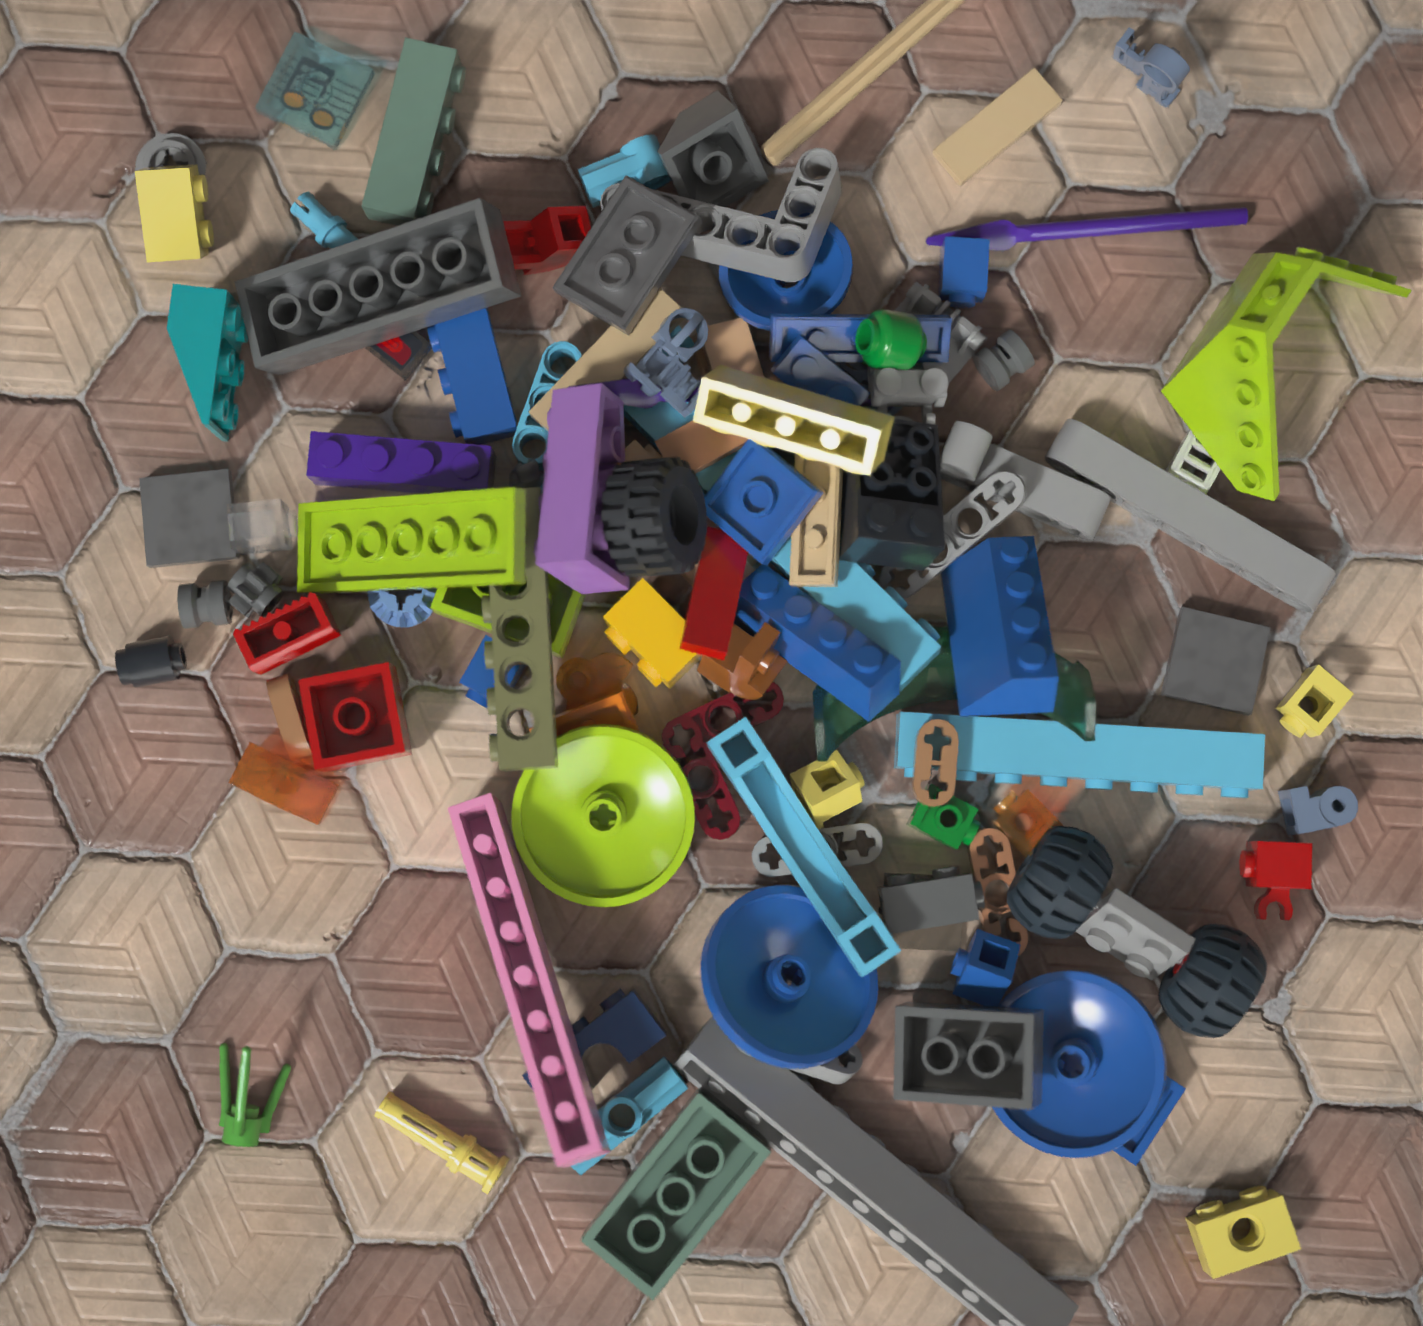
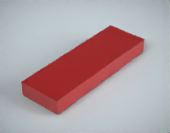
M707 526L704 551H701V559L698 562L679 649L724 661L730 643L748 552L721 529Z

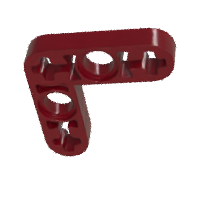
M772 682L765 692H774L776 695V699L771 702L772 710L765 712L762 707H757L748 711V714L753 718L749 722L752 727L771 720L782 709L784 703L783 692L775 682ZM731 692L672 719L666 724L662 732L663 746L676 760L686 758L680 745L672 746L669 742V739L675 736L673 728L681 725L684 731L692 729L695 733V736L689 740L690 746L694 754L702 748L706 757L693 759L682 769L687 779L691 769L700 765L708 767L714 774V783L710 789L699 792L691 788L695 815L702 830L707 836L717 840L731 837L735 834L740 824L737 806L711 751L707 747L708 741L722 733L714 729L710 724V714L715 708L726 706L732 709L736 716V723L743 719L741 708L733 700L738 696ZM743 698L744 705L753 701ZM719 789L723 791L725 796L724 799L716 800L722 812L730 811L733 819L727 822L729 830L721 833L718 827L709 828L707 821L712 818L709 805L706 804L702 809H699L696 803L697 799L709 798Z

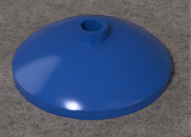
M778 210L770 211L759 216L775 219ZM804 213L798 217H806L811 213ZM831 221L812 269L806 277L796 281L795 283L797 284L791 288H784V284L787 283L784 281L719 265L721 289L730 308L745 322L770 331L771 314H831L845 298L853 277V259L850 246L844 234ZM753 240L745 241L741 245L751 244ZM788 251L785 252L783 255H792L797 251Z

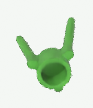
M221 1043L219 1046L221 1091L219 1126L224 1127L222 1142L241 1147L258 1146L260 1133L270 1132L271 1119L285 1087L291 1066L290 1064L282 1066L263 1113L259 1115V1106L246 1103L251 1048L249 1046L242 1048L236 1103L232 1104L229 1049L227 1043Z

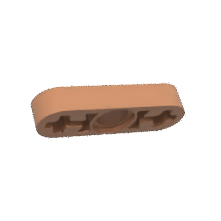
M986 828L977 831L971 844L967 845V852L973 882H981L984 894L985 908L978 909L982 930L998 936L1001 934L1000 921L994 920L990 923L988 914H1004L1011 910L1007 903L1000 907L990 905L985 898V889L994 880H1001L1009 887L1016 872L1010 842L1006 835L997 829ZM984 836H990L991 842L1000 844L1001 851L994 853L995 867L1005 864L1006 874L991 873L981 878L980 868L989 869L986 855H978L977 846L984 844ZM1005 918L1007 929L1010 932H1017L1018 940L1013 942L1021 944L1018 954L1020 956L1028 944L1027 929L1016 918Z

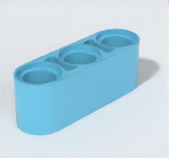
M559 341L552 343L542 355L513 437L512 448L518 463L522 462V464L528 462L529 458L523 456L522 450L524 445L530 440L537 439L543 441L546 444L545 451L547 450L548 431L530 416L529 410L563 376L552 371L554 361L560 357H569L576 363L580 359V351L570 342ZM543 455L534 460L538 462L539 470L544 471Z

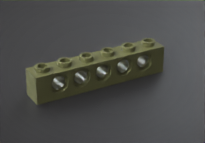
M541 487L521 488L526 489L525 576L527 578V586L525 590L519 595L510 596L503 592L502 585H490V595H482L483 621L492 625V641H485L484 643L486 669H494L495 687L487 688L488 715H496L497 734H489V752L491 762L498 761L499 770L501 771L558 768L548 572L536 565L534 553L535 541L539 534V498L543 494ZM520 618L526 620L529 623L527 637L520 642L508 641L505 637L507 624L513 619ZM518 664L527 665L532 671L530 683L521 689L510 687L507 681L509 670ZM527 710L534 717L533 729L526 735L519 736L513 734L510 729L512 715L517 711Z

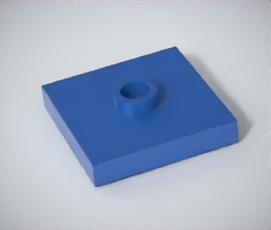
M748 439L706 493L704 500L707 517L761 564L768 565L819 500L823 492L770 447L757 444L752 439Z

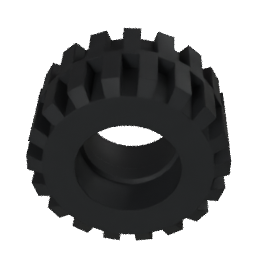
M680 457L621 462V465H616L612 469V475H609L606 481L601 511L604 538L607 541L611 558L615 559L616 566L630 577L684 574L693 570L694 565L698 564L701 559V551H704L707 533L706 504L703 490L695 471L691 470L689 463L681 460Z

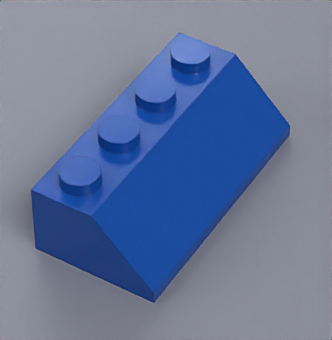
M1034 536L987 538L959 557L943 570L940 575L960 716L1053 712L1058 684V671Z

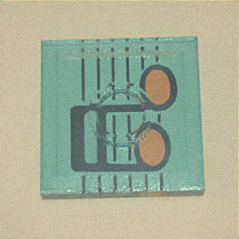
M294 31L255 109L257 113L336 150L375 72L373 68Z

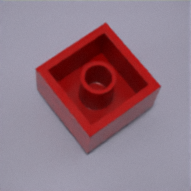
M390 662L298 679L314 770L327 772L412 755L396 666Z

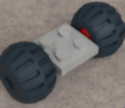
M1054 826L1048 829L1026 856L1009 886L1007 904L1014 917L1027 930L1046 938L1064 939L1077 932L1085 937L1086 942L1091 947L1101 952H1108L1122 961L1131 973L1139 977H1147L1152 981L1166 970L1160 983L1158 998L1167 1017L1181 1030L1199 1037L1218 1038L1235 1028L1236 1024L1242 1020L1254 1003L1266 978L1267 962L1258 945L1246 933L1228 925L1206 924L1195 930L1191 935H1188L1117 888L1102 899L1101 896L1113 872L1112 859L1105 846L1094 835L1075 827Z

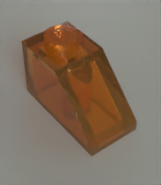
M249 742L228 782L271 805L316 825H320L340 786L312 770L253 742Z

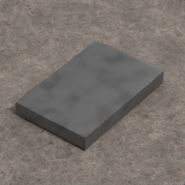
M626 175L552 288L560 296L629 336L702 224V220L698 215Z

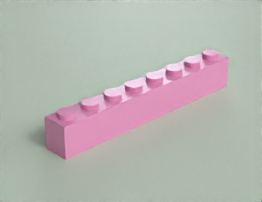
M488 793L448 807L556 1166L567 1168L610 1153L502 802L492 793Z

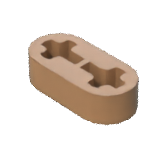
M290 673L266 680L268 695L289 758L294 761L312 755L304 710Z
M941 719L930 720L923 724L917 731L915 738L912 792L917 801L929 807L941 806L948 802L953 796L956 783L958 733L952 724ZM935 727L941 728L942 736L949 737V745L940 748L939 761L932 760L933 747L931 744L925 743L924 740L925 735L933 734ZM931 766H938V781L946 785L945 791L938 792L936 799H930L929 792L921 789V781L930 779Z

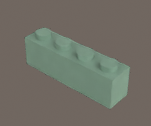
M405 37L362 202V208L368 219L399 226L431 214L434 202V193L429 192L433 176L439 177L442 172L445 151L440 150L443 136L444 134L450 135L455 121V109L451 108L454 93L462 92L466 77V67L462 66L457 49Z

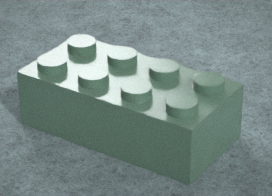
M698 1088L586 1227L580 1241L651 1300H654L771 1153L770 1146Z

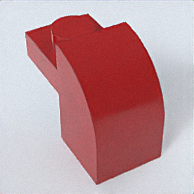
M586 205L547 207L531 220L503 221L515 270L523 269L524 275L547 272L567 266L591 229Z

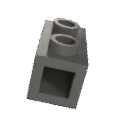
M959 866L933 869V878L915 881L914 873L888 876V885L877 887L883 924L890 934L979 920L978 909L985 908L981 882H973V877L970 873L960 874Z

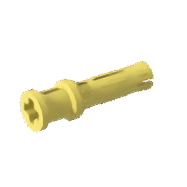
M391 1091L383 1099L374 1115L376 1118L382 1119L415 1142L447 1160L446 1166L449 1167V1171L454 1174L460 1171L482 1185V1191L487 1195L510 1160L505 1155L498 1157L477 1144V1138L472 1134L470 1136L465 1134L463 1137L434 1120L431 1116L398 1098ZM405 1116L437 1135V1138L431 1137L403 1118ZM444 1142H448L456 1147L455 1150L444 1145ZM473 1158L477 1160L481 1164L488 1167L489 1170H484L480 1166L470 1161V1159Z

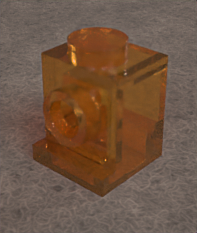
M1028 789L1023 790L1019 795L1013 790L1009 791L993 807V810L998 815L991 822L1006 835L1008 840L1025 858L1028 855L1031 857L1033 848L1037 847L1044 834L1050 828L1064 826ZM1021 813L1026 814L1031 822L1030 827L1025 831L1019 830L1015 825V819Z

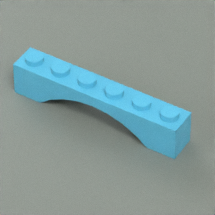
M744 717L708 741L707 747L858 975L861 977L865 976L901 952L877 913L856 886L806 812L747 718Z

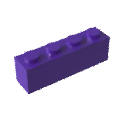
M311 431L306 476L315 485L421 494L493 489L496 454L492 446Z

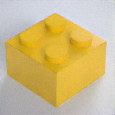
M644 578L631 588L603 616L608 627L604 631L607 639L624 656L631 650L640 659L636 664L638 666L637 669L656 688L663 682L671 689L702 657L700 654L679 649L685 620Z

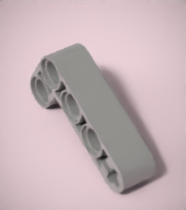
M962 421L954 423L940 453L941 479L972 492L997 472L1009 471L1015 473L1023 479L1027 490L1025 501L1016 510L1017 512L1085 540H1094L1111 500L1108 494L991 444L993 436L982 428ZM998 481L995 484L998 488V493L990 500L996 503L1002 500H1007L1010 504L1013 503L1015 498L1012 492L1016 488L1015 483L1004 484Z

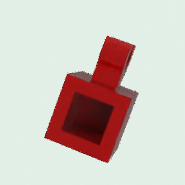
M1246 842V850H1242L1240 853L1241 877H1246V887H1267L1266 892L1255 902L1254 914L1256 919L1266 920L1267 906L1275 902L1280 907V920H1291L1293 907L1290 902V888L1312 889V843Z

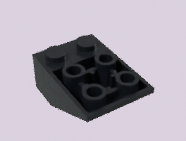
M894 419L884 461L870 475L851 473L843 469L839 560L924 571L945 549L938 425Z

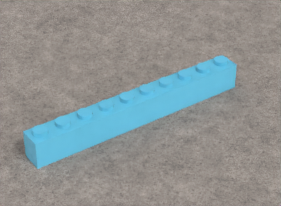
M658 402L657 405L647 409L623 405L624 417L658 451L659 449L654 441L694 420L695 415L694 410L684 418L668 402ZM739 450L696 473L704 496ZM791 536L770 561L788 580L790 578ZM839 560L838 587H798L901 660L900 691L940 653L941 646L936 642L940 638L938 632L923 618L916 622L904 610L908 606L906 601L892 587L888 586L883 590L872 579L876 573L869 564Z

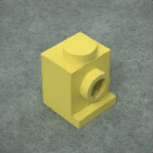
M1318 664L1307 668L1302 673V677L1275 709L1284 715L1279 720L1281 725L1293 735L1299 738L1304 734H1307L1309 737L1319 736L1354 693ZM1303 698H1308L1313 703V710L1310 714L1300 708V702Z
M838 750L790 774L792 790L818 830L824 827V821L862 802L861 787L865 786L862 774L853 762L847 764Z

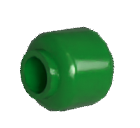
M886 309L875 310L867 319L861 321L856 332L855 342L857 351L862 356L863 361L871 368L909 370L924 355L927 347V337L923 332L922 325L919 319L911 313Z

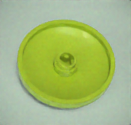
M593 724L578 727L557 736L558 768L524 770L514 793L511 812L512 831L523 862L534 877L547 889L577 904L592 907H615L636 902L649 896L662 887L676 873L686 857L692 841L695 822L694 800L689 781L683 769L663 745L652 737L629 727L612 724Z

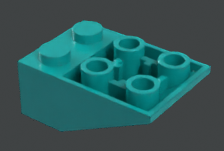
M173 284L167 322L168 334L202 424L221 441L228 442L230 430H235L238 424L239 407L237 403H234L236 386L242 385L245 373L244 360L240 359L242 342H248L240 304L225 289Z

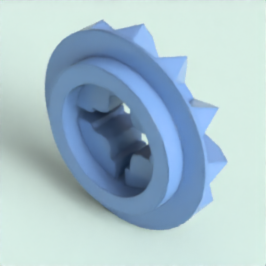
M437 588L416 589L417 591H422V594L414 593V595L407 596L402 610H400L399 600L396 595L385 592V590L367 591L370 608L379 619L394 627L407 628L424 622L433 613L430 607Z

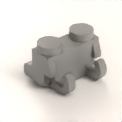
M923 362L922 370L876 369L868 366V391L870 392L868 399H871V407H877V412L890 415V413H887V407H921L922 423L935 425V414H932V404L934 403V407L944 406L949 383L946 370H942L941 362Z

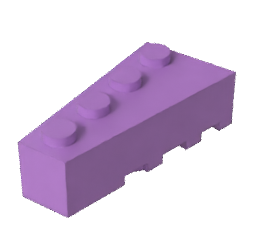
M602 383L554 389L552 391L551 408L547 413L549 432L547 450L543 455L545 471L543 494L539 498V534L534 545L536 565L580 594L630 590L629 576L621 573L616 566L615 559L611 558L608 551L607 541H605L601 515L603 491L606 490L607 478L609 475H612V469L617 463L625 461L623 401Z

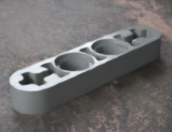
M1009 471L997 472L990 476L943 516L944 538L948 547L946 558L939 563L931 562L926 568L929 573L925 577H923L921 570H916L907 579L910 584L908 590L903 586L894 588L891 582L895 578L892 572L895 567L884 566L879 576L882 589L885 590L890 586L902 598H908L916 594L1020 508L1027 495L1023 479ZM998 481L1004 484L1014 482L1016 488L1012 494L1015 500L1011 504L1007 500L999 501L992 507L999 515L992 519L988 508L977 501V497L983 493L985 501H989L998 493V488L995 486ZM966 508L976 509L980 512L983 519L982 527L974 534L964 533L958 526L959 514ZM897 568L899 571L905 570V568Z

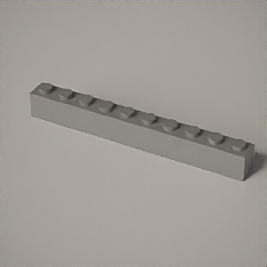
M713 1016L702 1026L672 1067L989 1326H1069L1079 1306L1067 1297L1062 1287L1054 1282L1047 1281L1030 1266L1025 1257L1019 1253L1012 1252L994 1237L993 1232L987 1226L975 1222L961 1211L957 1203L950 1196L939 1193L922 1179L917 1169L901 1162L891 1154L880 1139L864 1132L850 1120L849 1115L843 1109L831 1105L815 1092L813 1086L806 1079L794 1075L787 1068L769 1065L741 1052L721 1030Z

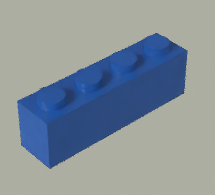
M488 308L427 327L433 352H442L445 368L438 369V374L444 395H453L456 410L449 412V417L455 438L463 436L466 444L484 445L514 437L518 424Z
M762 564L742 581L734 624L752 637L757 634L765 622L781 632L774 649L780 652L779 655L868 722L899 695L901 660L798 587L789 585L788 580L767 565Z

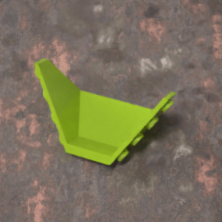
M1299 247L1296 248L1294 256L1278 252L1252 254L1161 390L1162 394L1237 491L1275 501L1280 493L1273 343L1316 278L1407 298L1412 290L1395 285L1397 276L1373 271L1374 269L1351 264L1347 260L1324 256V253Z

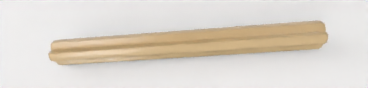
M926 0L765 141L761 146V153L764 158L773 166L781 163L959 7L964 0Z

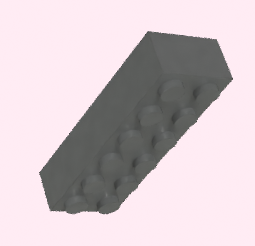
M481 198L235 281L254 366L257 369L279 376L522 296L501 211Z

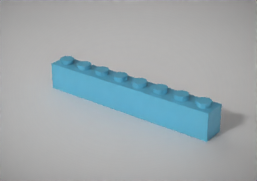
M899 712L896 717L894 768L904 769V777L912 778L917 731L930 720L941 719L952 724L958 733L956 781L976 782L978 773L994 774V783L1022 784V776L1040 777V786L1067 787V779L1085 780L1086 789L1112 790L1113 782L1130 783V791L1158 793V785L1176 786L1175 794L1197 796L1203 795V788H1220L1221 797L1248 798L1249 790L1263 789L1265 734ZM935 727L933 734L925 735L924 740L925 743H929L933 747L932 760L939 761L940 748L949 745V737L942 736L941 728ZM931 766V774L932 771H938V766Z

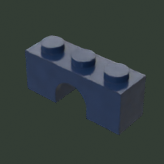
M621 988L599 1004L604 1012L590 1023L583 1016L571 1025L581 1058L589 1047L605 1043L617 1048L629 1064L667 1034L666 1030L635 989L628 994H625ZM526 1070L522 1077L533 1090L528 1071ZM589 1081L591 1091H593L594 1086Z

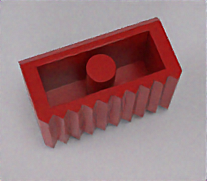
M309 592L308 597L301 596L299 602L293 600L291 606L284 604L283 610L276 608L274 614L268 612L266 618L260 616L258 622L251 620L250 626L243 624L241 630L235 628L233 636L249 669L260 675L342 636L326 601L312 592Z

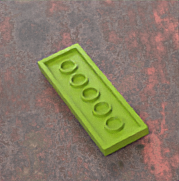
M511 487L298 503L297 593L309 594V592L317 594L525 584L526 489Z

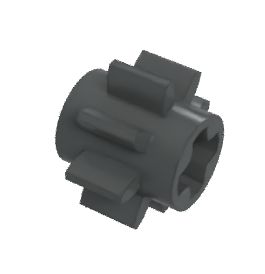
M264 562L257 569L251 563H246L233 575L227 585V588L234 594L228 603L248 618L254 611L259 616L265 617L268 612H271L284 595V591L277 586L283 578Z

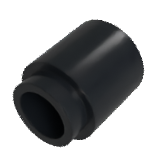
M170 635L127 643L125 649L116 650L115 652L116 669L122 685L133 684L135 688L180 679L181 670L187 668L186 654L182 643H175Z

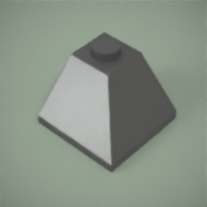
M718 90L680 112L658 150V154L676 192L681 197L727 207L769 181L738 109Z

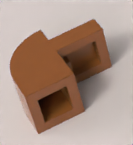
M765 622L757 634L752 637L733 624L725 660L702 655L697 672L735 696L749 700L759 699L788 662L779 655V651L774 649L781 632Z

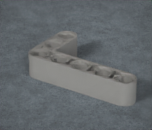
M813 148L802 154L798 160L775 219L657 190L653 191L698 215L702 220V224L681 256L784 282H796L806 277L812 269L841 196L842 183L836 156L828 149ZM818 176H825L824 178H821V179H814V178H816V177H818ZM620 183L609 186L601 195L600 205L602 211ZM804 213H811L806 217H798ZM712 230L711 232H709V233H707V234H704V235L700 234V233H702L703 231ZM753 240L751 244L741 245L745 241ZM788 251H797L792 255H783L785 252Z

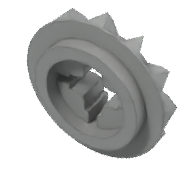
M167 133L149 140L140 150L135 164V171L150 167L168 166V154H170L178 166L198 164L199 175H205L207 161L200 147L193 140L181 134Z

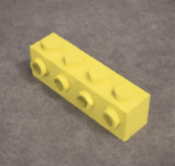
M719 365L702 377L693 422L710 426L711 429L720 433L736 434L752 439L757 444L763 446L778 447L795 452L805 459L831 463L851 473L870 475L884 461L894 416Z

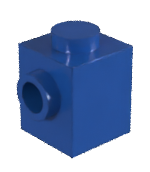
M977 929L967 949L958 948L954 957L950 974L957 976L952 994L984 1006L997 1007L1013 979L1021 944Z

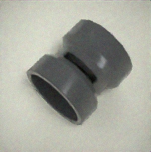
M1010 329L997 338L996 345L991 348L984 347L972 356L974 365L982 378L997 392L1010 383L1012 375L1015 373L1023 374L1035 365L1034 358L1024 341Z
M226 580L211 581L208 586L201 588L195 583L180 584L178 586V611L183 628H199L203 622H212L216 626L230 625L232 623L233 606L228 603L231 598V591L227 588L228 582Z

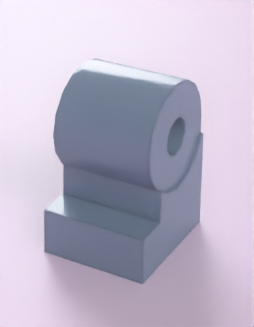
M1307 786L1278 791L1287 835L1303 834L1345 825L1356 817L1358 811V801L1355 794L1343 786L1324 787L1316 790L1311 796H1309Z

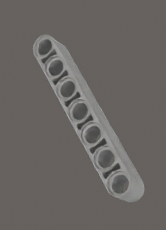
M1067 419L1044 457L1046 462L1058 471L1105 492L1111 497V502L1300 611L1310 614L1314 613L1336 574L1330 566L1082 422Z

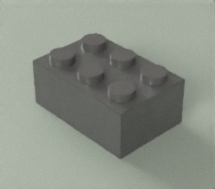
M910 1001L895 1006L893 1100L1034 1109L1042 1103L1044 1009Z

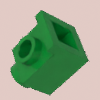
M931 783L925 787V790L929 792L930 799H936L937 793L943 791ZM952 796L945 804L935 807L922 805L918 801L906 825L953 850H958L961 842L968 846L971 844L981 825V821L974 818L978 811L976 807ZM944 810H950L956 816V822L950 828L943 826L940 822V815Z

